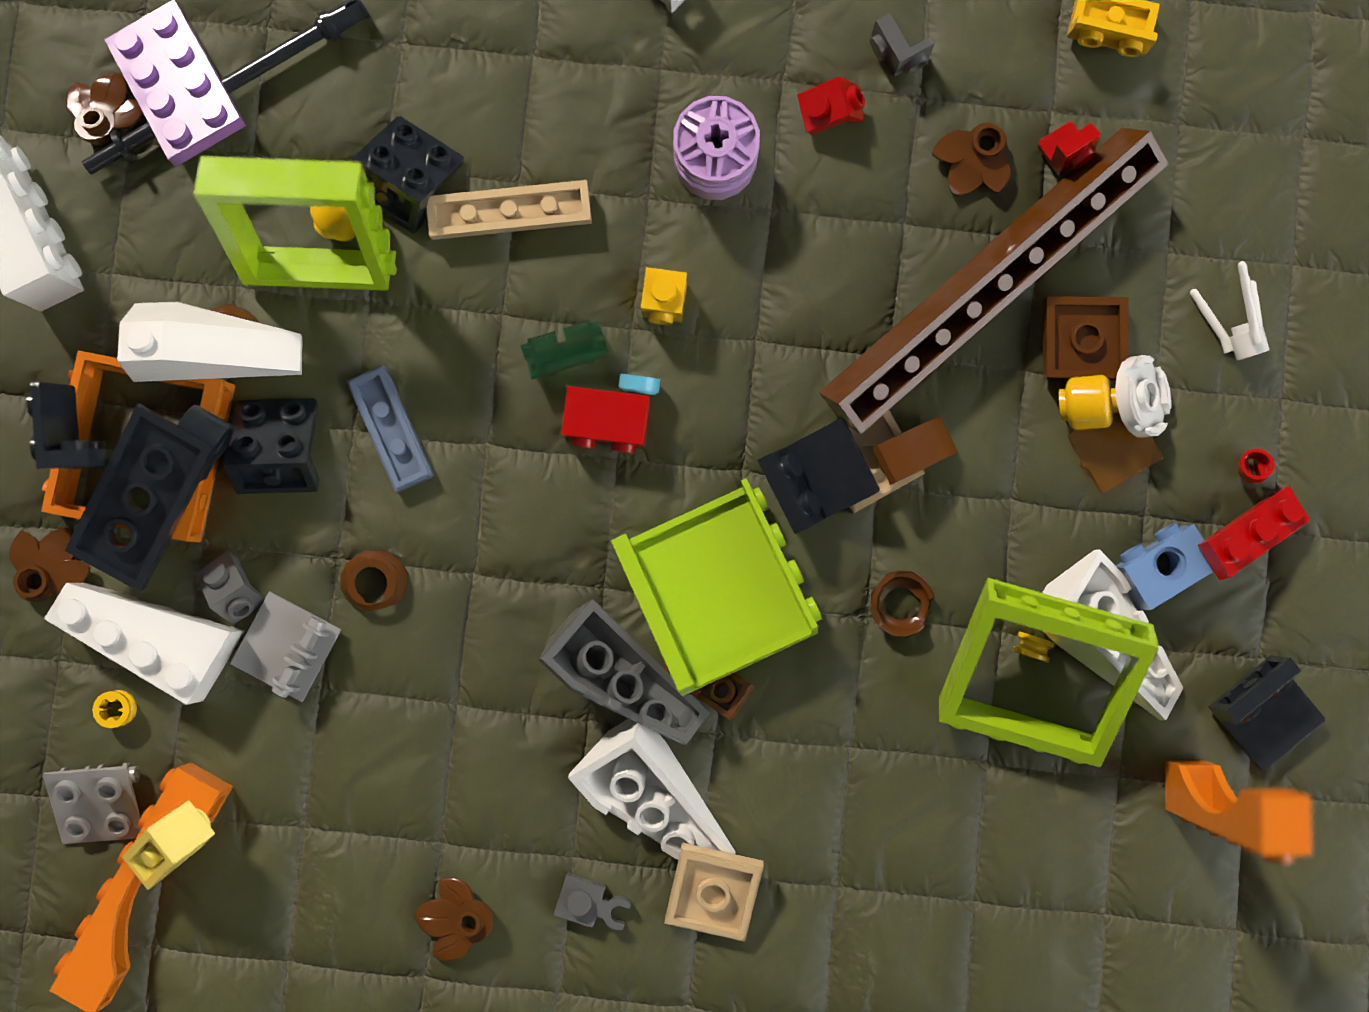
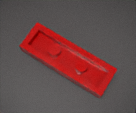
M1286 486L1270 494L1199 543L1198 546L1220 581L1231 578L1311 520L1291 487Z

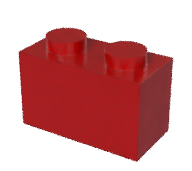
M567 386L561 435L564 439L571 440V447L594 449L595 443L610 444L612 452L635 454V448L645 449L651 402L650 396Z

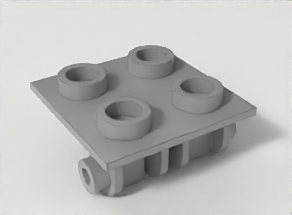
M269 591L230 664L273 687L272 692L284 698H287L289 695L303 702L342 629Z
M123 763L122 766L108 768L104 764L95 768L93 765L86 766L85 769L71 770L69 767H64L60 771L43 773L62 844L137 838L142 829L138 827L141 817L132 784L138 783L140 780V769L138 766H132L131 763Z

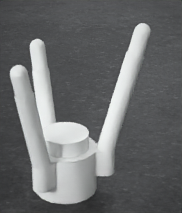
M1244 261L1238 263V270L1248 323L1231 328L1233 336H1228L1198 290L1192 289L1190 291V295L1197 304V307L1219 338L1224 354L1234 351L1236 360L1270 350L1263 328L1257 285L1255 281H1250L1247 264Z

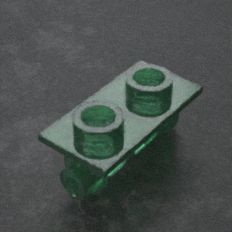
M586 320L585 322L563 328L566 341L560 343L555 331L527 338L528 343L522 344L521 349L525 360H527L531 380L553 376L560 371L580 365H589L609 357L600 322L591 323L590 320Z

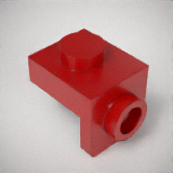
M838 76L797 94L806 133L811 135L846 121L857 124L865 120L862 108L865 107L862 90L857 84Z
M1067 122L1040 139L1038 148L1057 175L1060 176L1073 167L1078 169L1084 166L1096 155L1095 149L1101 134L1092 122L1080 130L1076 128L1073 122Z

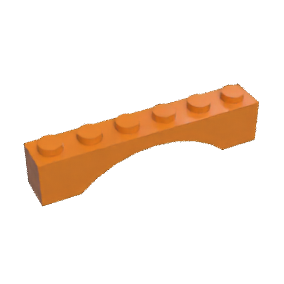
M1164 760L1165 810L1180 816L1181 822L1194 823V828L1210 830V836L1226 838V843L1230 845L1243 846L1246 853L1261 854L1262 860L1265 862L1293 863V855H1312L1310 795L1292 789H1242L1237 798L1226 781L1220 765L1206 760Z
M193 763L179 766L176 769L172 768L168 771L160 783L159 790L162 791V794L157 803L150 805L138 822V827L142 829L134 842L130 841L120 853L117 863L121 866L114 878H109L100 888L96 896V900L100 903L93 915L89 914L77 928L75 937L78 938V941L72 952H66L56 965L53 974L57 975V978L50 988V992L85 1012H99L110 1004L130 969L128 923L133 901L142 883L122 856L146 829L188 800L195 808L202 810L209 818L210 823H212L232 790V785Z

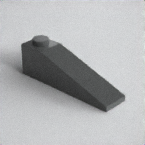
M593 599L573 610L549 638L539 658V661L569 690L683 745L689 742L710 714L690 693L682 696L672 676Z

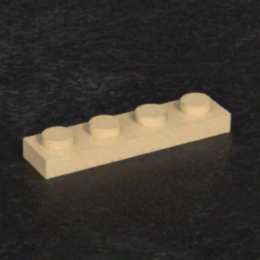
M587 180L433 195L428 199L427 203L429 236L432 240L592 224Z

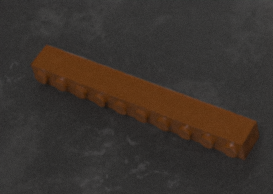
M1129 128L1118 130L1095 151L1096 155L1088 163L1070 172L824 387L819 393L838 419H845L850 428L860 434L863 433L1163 170L1169 163L1152 132Z

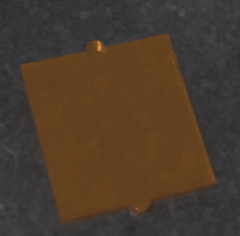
M1119 412L1114 413L1113 422L1107 428L1076 430L1067 435L1081 459L1080 467L1087 469L1100 493L1106 492L1164 459L1152 437L1137 438L1128 431Z

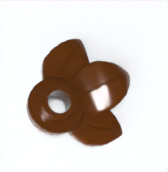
M121 73L102 75L93 82L91 87L81 82H75L70 87L66 97V109L75 118L74 128L82 140L93 145L107 144L112 140L110 136L111 131L114 129L117 131L130 129L142 118L144 113L138 102L127 99L128 87Z
M982 123L975 126L971 131L953 130L938 141L932 152V156L936 159L951 164L948 170V186L950 192L955 196L969 194L982 183L992 192L999 193L1010 178L1011 166L1004 155L1007 148V137L1004 131L995 124ZM981 139L989 140L992 143V149L988 151L983 150L979 145V141Z
M69 528L54 530L40 541L30 533L20 531L13 540L9 552L10 560L17 570L13 578V585L17 594L22 599L29 602L44 601L54 592L60 593L66 583H84L89 576L90 565L74 560L75 556L64 551L73 534ZM37 574L42 578L41 587L38 589L32 583L34 576Z
M443 877L439 884L440 898L423 903L416 910L415 919L421 930L429 936L436 937L433 956L442 961H452L464 957L471 949L473 943L480 942L490 935L494 925V914L486 903L475 900L472 890L466 882L454 877ZM468 916H472L475 919V929L470 926Z

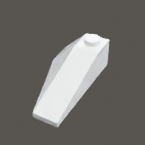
M1100 549L1092 551L1051 581L1042 592L1149 623L1144 611L1136 610L1127 593L1132 589L1128 580ZM1043 631L1054 643L1111 685H1115L1129 655ZM1159 646L1133 701L1159 720H1166L1182 692L1183 686L1162 646Z

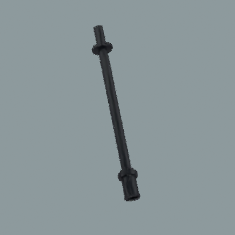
M346 0L327 12L324 9L317 12L319 17L315 18L314 25L222 78L221 81L228 94L322 39H333L334 42L341 38L340 33L371 17L362 1ZM148 122L125 136L114 129L110 132L113 143L84 159L82 164L90 175L95 174L123 156L132 164L136 162L134 150L156 138Z

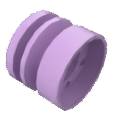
M727 96L704 97L692 102L680 114L674 127V168L680 182L692 194L706 200H724L738 194L750 183L757 166L760 145V130L754 115L741 102ZM718 137V141L722 143V148H714L713 142H710L711 138Z

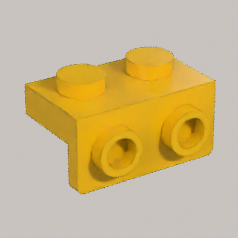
M1075 0L1066 38L1077 40L1080 45L1096 48L1104 46L1117 49L1119 54L1127 57L1145 56L1157 40L1158 34L1154 32L1160 4L1146 0Z

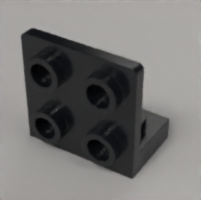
M397 116L352 157L351 162H361L367 182L374 185L375 205L381 206L382 214L412 234H415L423 226L428 199L463 165L464 156L405 118Z
M41 381L31 382L26 405L28 413L33 420L34 436L30 440V452L32 458L36 461V469L106 467L114 449H106L105 441H79L75 387Z
M316 399L239 400L235 403L231 423L235 426V431L226 448L223 466L236 494L318 492L320 478L310 455L318 410Z
M843 418L757 460L794 534L880 491L855 438Z
M1270 655L1208 706L1253 763L1264 771L1325 722V717L1293 680L1301 672V669L1289 657Z

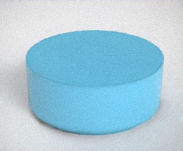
M620 374L618 388L622 391L656 395L659 393L661 379Z

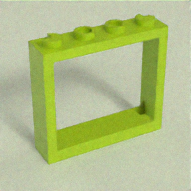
M201 156L194 196L243 285L388 291L390 275H396L397 272L395 265L396 251H391L390 233L388 229L382 226V209L380 205H375L374 185L367 182L361 162ZM242 204L343 207L346 209L361 250L263 246Z
M987 578L940 693L939 722L946 723L956 729H967L988 735L997 741H1009L1026 746L1036 752H1047L1068 758L1075 763H1086L1101 768L1159 649L1154 626L1150 623ZM996 618L1129 655L1091 734L963 698Z

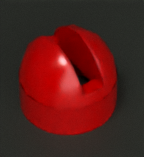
M1258 448L1246 451L1239 459L1237 465L1238 474L1241 479L1248 483L1256 484L1265 481L1273 473L1275 467L1273 457L1267 451ZM1253 459V467L1256 475H1253L1251 473L1248 460Z

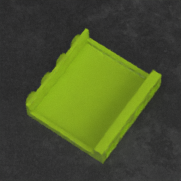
M747 478L741 480L742 488L631 539L624 534L611 540L674 683L682 696L818 634L816 622L822 620L819 609L812 596L807 599L804 598L798 586L804 582L801 572L794 559L789 562L786 561L780 549L786 546L784 537L777 523L769 526L763 511L769 509L760 488L752 489Z

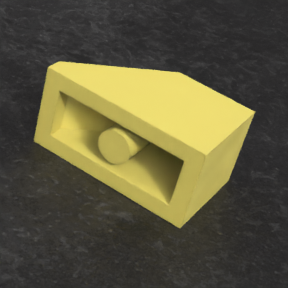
M188 800L146 829L122 858L145 888L149 890L202 848L215 833L211 829V823L207 815L202 810L195 808Z

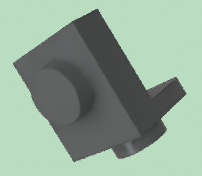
M890 13L875 21L870 38L874 54L880 61L885 60L894 77L904 71L912 74L924 67L929 62L928 57L935 45L932 38L929 37L909 47Z
M229 550L195 573L210 609L231 624H235L249 616L265 600L263 595L250 585L238 557Z

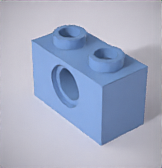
M1176 522L1154 534L1157 540L1145 548L1142 544H1138L1120 555L1122 562L1117 564L1116 567L1123 573L1132 588L1127 593L1137 610H1152L1214 572L1198 546L1204 539L1194 524L1178 526ZM1162 553L1170 560V568L1165 575L1158 571L1156 565L1157 558Z

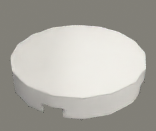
M1147 355L1129 357L1123 361L1117 373L1115 386L1117 406L1121 419L1128 431L1137 438L1160 435L1167 426V423L1163 422L1164 415L1170 414L1171 409L1170 387L1166 375L1161 367L1154 368L1152 364L1154 359Z

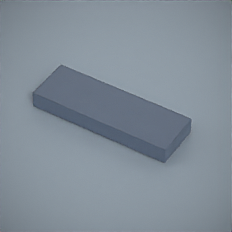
M381 365L346 381L394 491L397 493L434 477V473L387 367Z

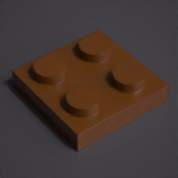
M1046 296L1043 299V380H1069L1074 377L1105 375L1109 380H1116L1121 363L1129 358L1128 297Z

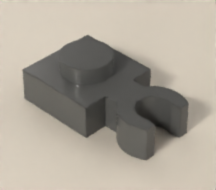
M567 872L554 916L593 928L597 916L603 918L609 928L623 930L625 921L615 918L611 911L616 906L629 909L631 900L624 895H614L610 898L604 897L606 884Z

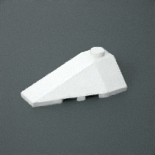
M180 302L135 303L120 322L118 363L133 382L302 375V335Z
M627 719L609 730L569 773L568 779L595 809L605 815L611 812L628 823L627 829L637 835L643 832L660 843L662 851L677 860L679 859L682 842L731 854L736 853L666 741L658 732Z

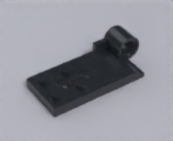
M141 404L136 405L64 551L138 592L145 589L199 482L207 479L215 461L226 450L233 437L235 426L198 405H193L189 408L178 425ZM136 487H141L148 492L150 504L147 509L139 508L134 503L132 494ZM118 523H122L130 529L132 540L129 545L122 544L117 540L115 527Z

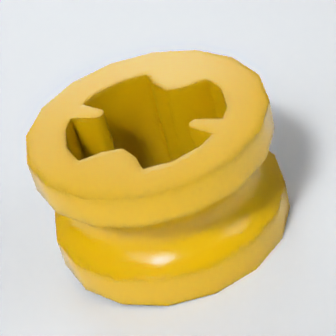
M1019 632L1020 644L1014 646L1013 651L1049 663L1050 658L1047 652L1049 649L1054 648L1055 643Z
M115 690L105 692L98 696L93 704V717L98 724L105 728L124 726L130 723L136 715V700L127 691ZM120 701L123 708L118 709V711L123 712L122 716L110 717L107 710L112 709V707L107 706L108 702Z

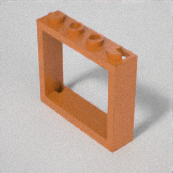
M79 350L77 352L74 370H69L68 379L70 385L74 386L76 390L79 441H88L104 371L129 376L118 363V358ZM217 378L156 381L203 391L200 407L228 422L236 385ZM219 458L215 461L207 479L199 482L172 539L201 543ZM82 469L50 470L49 479L45 481L42 490L46 492L41 512L75 519L81 518L86 507L75 505L74 500ZM122 523L116 525L119 528L129 529Z

